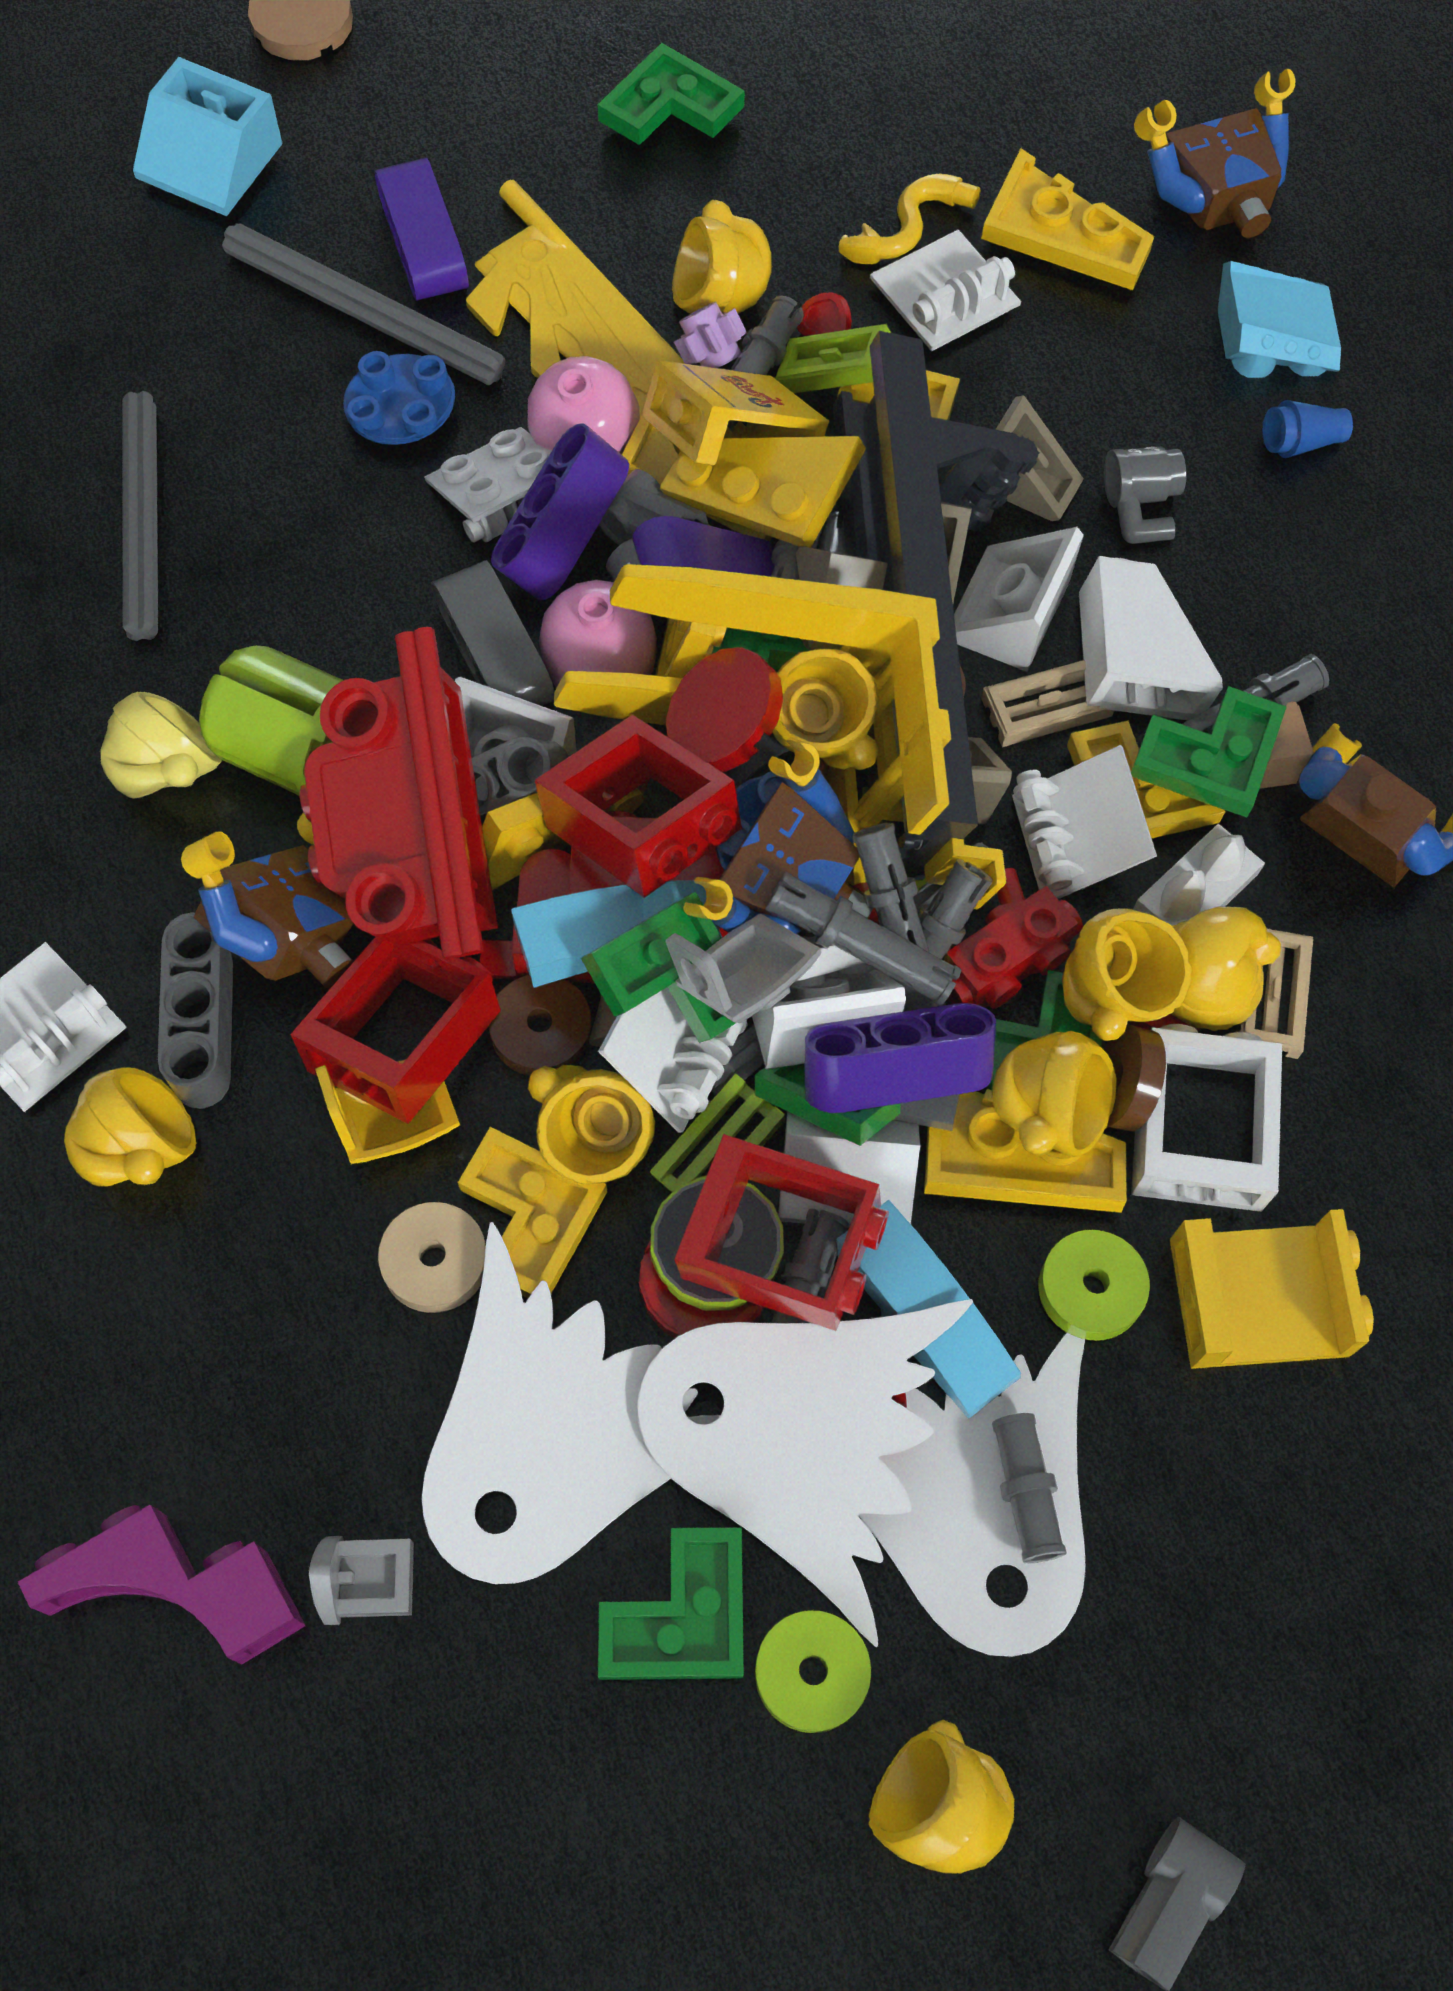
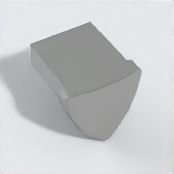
M328 1536L322 1539L317 1545L310 1563L309 1579L314 1604L323 1624L340 1625L341 1617L412 1615L413 1541L411 1539L344 1541L343 1536Z

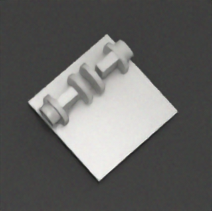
M959 230L870 274V279L931 351L1021 304L1020 299L1008 287L1009 280L1015 276L1012 262L1007 257L999 259L996 256L985 261Z
M522 427L515 430H505L493 436L487 445L467 455H457L449 458L441 465L440 469L424 478L430 486L468 518L463 521V526L470 540L476 542L482 539L487 543L504 532L509 524L507 518L510 521L518 509L516 501L519 505L521 504L552 450L537 445L531 434Z
M1121 745L1050 778H1042L1038 770H1028L1016 777L1018 785L1014 788L1012 797L1039 890L1047 886L1056 898L1059 899L1157 857L1125 752Z
M46 942L0 978V1086L24 1112L127 1028L106 1006L107 1002L90 984L87 986Z
M667 987L628 1012L617 1016L598 1052L679 1133L684 1131L689 1119H693L696 1113L705 1111L708 1105L707 1097L715 1081L721 1079L724 1073L723 1065L728 1064L732 1057V1052L728 1046H733L738 1035L744 1032L747 1020L741 1024L736 1023L714 1038L699 1043Z

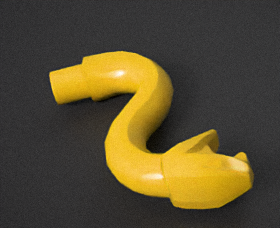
M932 174L922 177L907 186L898 200L897 212L902 226L900 232L891 237H880L876 231L864 223L860 235L851 237L844 235L839 242V253L853 263L875 264L881 259H893L902 256L913 249L921 239L923 222L918 208L920 203L934 200L950 206L958 204L974 209L980 197V187L964 183L962 178L948 174Z

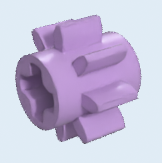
M715 301L679 321L685 334L680 336L681 338L676 340L674 344L685 364L700 362L701 366L719 368L741 354L736 341L740 340L741 336L747 332L735 308L727 313L726 311L722 313Z

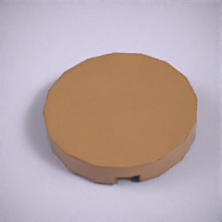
M249 0L248 18L255 39L258 38L261 41L262 47L270 54L288 60H311L320 57V50L328 48L330 45L335 50L344 43L352 30L353 14L350 0Z

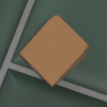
M1288 702L1286 704L1287 708L1260 788L1296 784L1304 767L1314 753L1300 707L1296 702Z

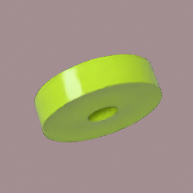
M1083 1230L1066 1236L1052 1248L1041 1268L1038 1287L1041 1303L1048 1316L1058 1327L1075 1337L1097 1341L1116 1337L1133 1325L1148 1301L1150 1280L1143 1259L1128 1242L1105 1231ZM1088 1276L1098 1278L1104 1286V1292L1100 1294L1090 1292L1085 1287L1083 1278Z
M802 1611L782 1619L768 1632L757 1655L755 1680L759 1696L774 1718L783 1725L800 1732L820 1733L842 1725L860 1708L870 1686L871 1664L863 1640L846 1621L827 1612ZM816 1658L823 1663L826 1669V1677L822 1683L809 1685L802 1680L799 1674V1666L805 1659Z

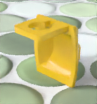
M325 1065L315 1068L329 1114L351 1164L363 1163L405 1152L443 1134H447L460 1126L444 1081L412 1121L407 1124L348 1092L335 1088Z

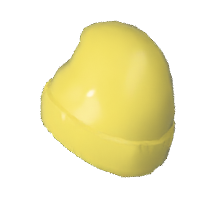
M147 692L132 693L113 707L114 712L108 721V729L100 749L101 765L105 775L118 791L133 799L143 798L166 787L190 786L195 779L213 771L222 761L205 744V740L201 735L200 723L192 715L166 698Z

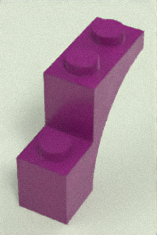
M133 1505L116 1512L100 1525L102 1533L78 1547L75 1543H68L49 1551L35 1562L34 1565L37 1571L18 1581L29 1607L49 1616L85 1600L111 1595H144L176 1603L192 1613L207 1627L220 1644L227 1658L240 1664H244L306 1626L265 1549L254 1541L245 1547L241 1541L233 1542L209 1555L202 1563L205 1570L196 1575L167 1516L152 1505H148L143 1509L139 1505Z

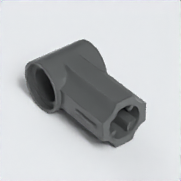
M635 469L627 475L598 526L613 542L621 545L625 541L633 539V533L638 526L654 517L673 516L709 525L705 512L665 495L660 490L661 485L650 474L643 470Z
M1181 1817L1175 1818L1161 1836L1148 1860L1144 1873L1148 1880L1134 1905L1129 1910V1914L1112 1942L1109 1951L1143 1977L1162 1989L1170 1991L1207 1921H1214L1233 1897L1245 1870L1244 1861Z

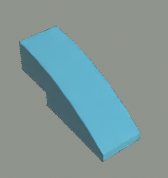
M694 880L668 881L644 898L627 885L564 895L512 908L515 931L533 988L588 972L581 960L583 956L695 891L704 905L706 901L704 887L696 884ZM715 925V927L717 928L719 934L721 935L720 930H719V927H718L717 925Z
M888 1200L882 1204L880 1208L889 1211L883 1238L877 1250L866 1247L858 1272L867 1275L864 1290L881 1308V1317L921 1311L947 1303L970 1300L949 1270L892 1202ZM848 1231L836 1239L838 1257ZM974 1303L948 1330L923 1350L913 1355L922 1366L934 1369L933 1379L968 1419L1021 1378L1020 1370Z

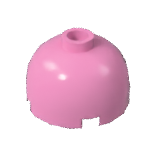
M589 356L569 357L551 365L537 379L528 398L529 432L537 445L549 450H553L556 443L568 429L576 424L584 423L622 455L640 420L639 404L626 376L612 364Z
M592 580L577 583L558 595L544 613L539 637L540 655L556 688L567 671L651 675L654 671L657 656V636L651 615L611 605L610 589L614 582Z

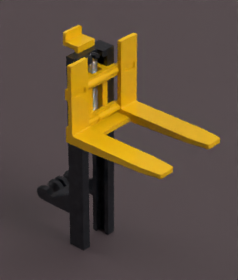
M878 331L869 346L874 386L873 398L869 404L853 401L851 392L841 391L833 404L836 437L859 436L866 447L862 458L841 493L846 553L888 563L883 589L878 590L692 567L627 564L621 568L610 589V604L670 619L844 645L841 650L857 658L874 677L877 685L878 708L867 735L876 740L879 753L876 762L867 768L868 791L859 802L855 768L841 769L829 766L827 782L836 793L855 833L878 824H894V833L907 877H913L919 881L925 878L926 883L943 885L956 859H962L965 863L969 862L988 874L993 882L974 908L979 909L1006 884L1002 850L964 845V838L978 825L941 502L972 507L968 530L970 529L972 532L984 530L991 521L990 518L994 512L992 508L998 509L999 506L1002 507L1007 501V496L1012 494L1018 487L1017 483L1021 478L1019 473L1023 475L1026 472L1029 473L1037 463L1036 459L1040 452L1037 450L1034 441L1029 440V437H1023V435L1019 437L1015 433L931 417L923 341L917 338ZM954 464L939 485L937 469ZM567 671L554 692V706L623 720L634 715L645 723L666 725L671 697L683 678L634 673ZM860 858L846 879L851 885L866 882Z

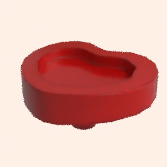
M832 292L821 293L807 300L801 307L804 317L800 325L797 326V329L805 336L851 329L850 308L846 299L841 295Z

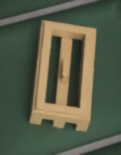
M1086 661L1075 662L983 688L981 699L985 708L989 707L991 711L989 718L993 727H998V739L1002 747L1113 715L1114 710L1099 708L1100 706H1087L1085 686L1065 692L1059 690L1040 695L1036 700L1005 707L1004 702L1085 680Z
M1267 929V932H1271L1279 939L1281 952L1274 963L1268 964L1262 1030L1255 1029V1009L1246 1021L1237 1024L1236 1032L1252 1033L1261 1037L1262 1041L1281 1043L1282 1051H1285V1057L1298 1059L1304 1050L1313 937ZM1285 948H1291L1295 950L1287 1035L1277 1033L1284 953Z

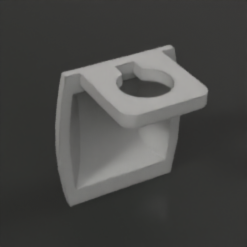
M761 913L732 930L706 951L676 933L666 939V945L679 976L676 980L677 986L731 1021L740 1024L759 1012L761 1008L769 1009L789 994V987L813 966L822 953L818 946Z

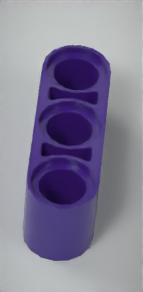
M428 158L374 170L382 207L415 301L469 288L462 251Z
M576 424L568 429L556 443L498 540L492 553V566L538 601L546 600L553 596L567 579L623 485L629 471L628 460L586 424Z
M654 517L643 522L633 533V544L639 565L692 567L771 577L775 566L771 560L774 549L771 542L678 517Z
M960 1003L831 1022L816 1026L808 1031L805 1036V1099L810 1106L819 1111L844 1113L981 1090L989 1085L993 1078L996 1035L995 1016L988 1009L980 1005Z

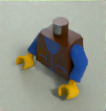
M1285 69L1280 73L1278 79L1279 93L1273 91L1270 86L1269 71L1256 83L1254 89L1255 98L1259 104L1266 107V116H1261L1259 110L1255 108L1165 133L1174 126L1177 116L1173 104L1168 100L1161 101L1154 108L1157 124L1153 120L1149 107L1137 115L1134 123L1135 132L1141 139L1151 141L1152 149L1148 150V155L1159 196L1164 201L1186 212L1199 228L1209 230L1235 222L1243 237L1252 238L1262 233L1269 226L1271 216L1268 210L1271 208L1277 189L1285 181L1289 154L1288 113L1282 114V101L1295 88V77L1290 69Z
M1334 723L1312 747L1313 756L1300 774V788L1308 797L1315 800L1299 820L1393 888H1395L1409 869L1419 875H1431L1452 862L1453 814L1442 831L1438 833L1435 828L1436 806L1425 796L1368 756L1361 754L1346 765L1362 745L1358 740L1352 742L1339 731L1340 726Z
M788 738L787 742L793 747L795 752V758L791 766L782 759L774 756L771 757L768 763L770 771L775 775L789 779L790 787L782 782L773 792L719 880L703 877L695 878L694 882L702 885L706 891V901L703 906L685 902L683 908L687 915L710 919L715 925L730 933L761 913L795 934L807 936L810 934L807 930L774 912L765 910L770 897H773L771 895L784 872L787 871L793 877L836 901L840 896L853 902L852 910L868 918L873 908L867 906L864 892L846 881L860 858L852 838L855 832L836 793L818 769L819 754L811 744Z
M303 812L298 819L297 829L305 841L314 844L312 824ZM215 832L185 848L181 857L183 868L192 877L202 878L204 886L198 889L201 902L194 918L212 933L214 941L221 948L240 956L265 978L276 981L308 969L325 988L329 989L354 962L341 948L353 925L347 913L346 899L325 887L323 883H318L315 880L309 866L308 849L304 845L232 866L229 865L233 863L235 857L234 847L231 840L223 832Z

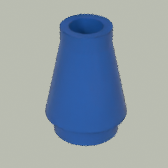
M1285 400L1279 406L1271 407L1264 417L1262 428L1264 444L1269 452L1278 453L1283 458H1289L1333 443H1344L1349 440L1352 434L1353 419L1350 411L1346 408L1334 409Z

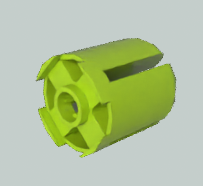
M249 646L235 650L219 666L221 675H214L211 678L202 698L199 723L205 744L219 759L300 796V787L306 784L304 769L307 758L319 746L333 742L326 736L321 727V704L326 694L336 684L344 680L268 646Z

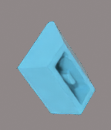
M178 57L149 93L133 168L135 178L227 216L282 145L271 94Z

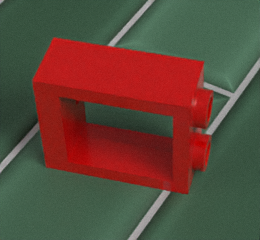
M631 715L534 780L546 827L644 898L669 880L678 876L684 869L718 845L726 842L732 835L742 829L734 780L634 715ZM651 778L684 799L637 833H634L604 812L605 809Z
M375 937L290 1035L307 1072L317 1076L315 1068L325 1065L334 1086L409 1124L496 1018L501 1009L490 972L475 959L463 957L462 959L456 958L446 961L443 959L442 950L430 939L407 944H394L381 937ZM403 979L453 1004L404 1063L401 1064L353 1038Z
M723 1134L674 1260L681 1278L837 1331L843 1311L854 1315L858 1308L867 1277L866 1274L858 1272L866 1247L873 1250L878 1249L885 1232L889 1211L880 1208V1184ZM748 1180L854 1214L824 1298L717 1262Z

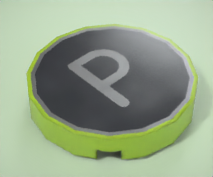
M702 1176L680 1185L661 1203L651 1226V1260L661 1281L667 1285V1289L679 1301L704 1311L733 1310L747 1304V1301L682 1279L674 1260L707 1177ZM747 1183L717 1262L774 1281L784 1253L783 1225L773 1203L754 1185Z

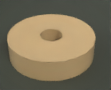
M441 1202L423 1203L405 1210L387 1227L379 1246V1267L387 1287L401 1303L421 1312H444L465 1303L481 1286L486 1243L476 1221L462 1209ZM439 1248L445 1251V1258L439 1265L430 1267L422 1263V1257L428 1250Z

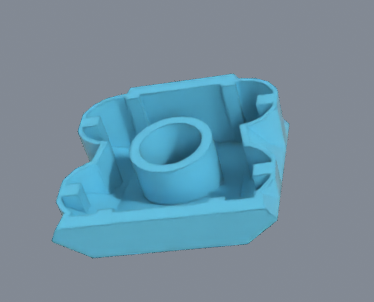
M1234 261L1223 264L1218 317L1226 359L1232 360L1234 368L1241 375L1248 378L1266 377L1273 371L1275 365L1288 366L1294 373L1301 376H1319L1325 371H1340L1341 345L1328 286Z

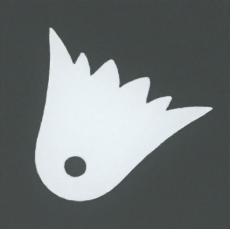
M492 1222L489 1225L486 1241L483 1278L474 1325L456 1388L425 1471L422 1506L429 1537L440 1555L449 1564L472 1579L492 1584H508L534 1579L556 1568L578 1552L632 1505L671 1478L653 1459L645 1445L638 1423L637 1401L640 1384L648 1366L662 1349L661 1346L643 1345L634 1347L603 1360L605 1325L604 1315L598 1301L586 1304L559 1327L552 1329L553 1307L547 1282L541 1281L527 1302L523 1303L520 1285L509 1252L499 1231ZM689 1388L684 1395V1412L698 1394L695 1388ZM701 1415L688 1418L697 1424L706 1425L716 1421L720 1415ZM491 1491H501L508 1494L514 1500L517 1509L513 1525L507 1531L500 1534L485 1532L479 1527L475 1519V1507L478 1500L484 1494Z
M973 1300L952 1302L921 1311L893 1316L840 1321L837 1331L813 1323L733 1322L717 1323L695 1328L678 1336L660 1350L648 1366L640 1384L637 1401L638 1423L645 1445L653 1459L681 1487L745 1528L800 1571L840 1609L867 1640L877 1647L878 1637L873 1611L852 1556L855 1555L881 1563L883 1562V1555L874 1535L859 1518V1514L897 1515L912 1511L913 1505L909 1494L894 1472L879 1457L899 1453L923 1443L933 1435L934 1429L923 1418L895 1402L892 1396L913 1390L934 1376V1369L910 1363L907 1359L923 1350L948 1330L967 1311ZM701 1382L716 1386L724 1398L722 1414L716 1421L706 1425L691 1421L683 1409L685 1393L691 1386Z
M1069 1333L1065 1334L1053 1350L1035 1381L1032 1380L1024 1356L1021 1354L1017 1355L1014 1363L1021 1372V1378L1003 1391L1000 1397L997 1396L969 1419L947 1394L945 1410H942L932 1399L916 1388L905 1392L907 1409L928 1422L934 1429V1433L923 1443L902 1452L880 1456L879 1458L889 1466L909 1494L913 1509L909 1513L897 1515L859 1514V1517L878 1539L932 1619L949 1636L961 1644L987 1655L1013 1657L1031 1653L1048 1645L1065 1630L1077 1610L1083 1593L1085 1545L1077 1475V1403L1080 1366L1085 1339L1075 1337ZM1018 1413H1033L1035 1415V1427L1046 1471L1055 1475L1058 1487L1057 1491L1052 1493L1059 1522L1062 1543L1065 1545L1067 1554L1054 1560L1039 1563H1023L1021 1556L1022 1548L1011 1502L1003 1500L1000 1485L1006 1480L992 1422L1001 1417ZM1000 1565H1011L1018 1568L1027 1580L1028 1591L1022 1603L1012 1608H1004L995 1604L988 1596L986 1590V1580L989 1573Z

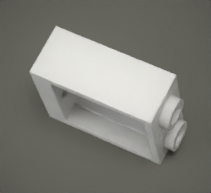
M1169 1024L1161 1028L1152 1027L1151 1030L1158 1032L1164 1042L1166 1069L1168 1063L1255 1074L1252 1163L1162 1152L1166 1089L1165 1071L1164 1083L1158 1103L1148 1121L1135 1131L1131 1195L1261 1212L1278 1193L1282 1044L1262 1041L1258 1035L1247 1032H1234L1225 1036L1198 1033L1194 1027L1183 1024Z

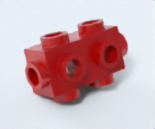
M1006 868V884L997 892L1000 905L985 917L987 925L945 954L944 961L961 968L959 978L957 980L952 979V982L956 983L947 1001L950 1004L969 1003L982 1007L990 1006L992 1009H996L1008 1002L1021 989L1022 984L1020 982L1031 974L1039 972L1041 975H1046L1048 970H1055L1070 956L1072 951L1069 945L1072 938L1079 934L1083 928L1078 912L1067 901H1059L1047 886L1025 899L1016 870L1014 868Z

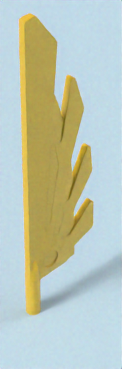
M515 180L506 181L500 189V197L528 227L493 248L488 254L475 262V267L485 277L467 297V308L493 336H499L510 303L531 325V372L537 378L551 365L561 361L559 352L566 358L589 356L612 364L626 376L638 401L641 418L657 360L685 364L683 359ZM738 421L733 431L738 438H756L741 421Z

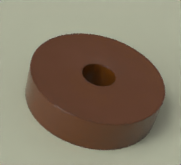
M526 975L512 981L499 992L497 999L501 1011L489 1025V1031L497 1055L509 1068L520 1074L530 1076L533 1071L542 1066L555 1069L562 1065L574 1066L583 1057L589 1046L592 1032L591 1013L587 1000L574 984L566 979H561L533 988L530 975ZM539 1018L547 1019L552 1023L550 1028L544 1032H535L529 1026L534 1020Z
M1127 1024L1125 1032L1117 1040L1107 1041L1103 1049L1113 1063L1117 1078L1115 1103L1107 1126L1133 1132L1140 1129L1148 1121L1158 1103L1165 1078L1166 1052L1164 1042L1158 1032Z

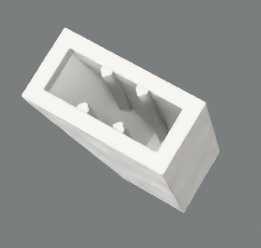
M1099 556L1079 591L1083 659L1086 661L1084 674L1087 706H1100L1099 708H1108V710L1145 715L1154 714L1159 717L1190 720L1205 712L1222 690V678L1157 566L1151 563L1130 561L1124 558Z

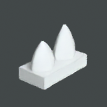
M1217 824L1137 900L1133 910L1150 913L1172 926L1177 925L1179 922L1189 920L1204 910L1218 906L1225 907L1260 873L1265 862L1245 846L1241 835H1231L1220 824Z

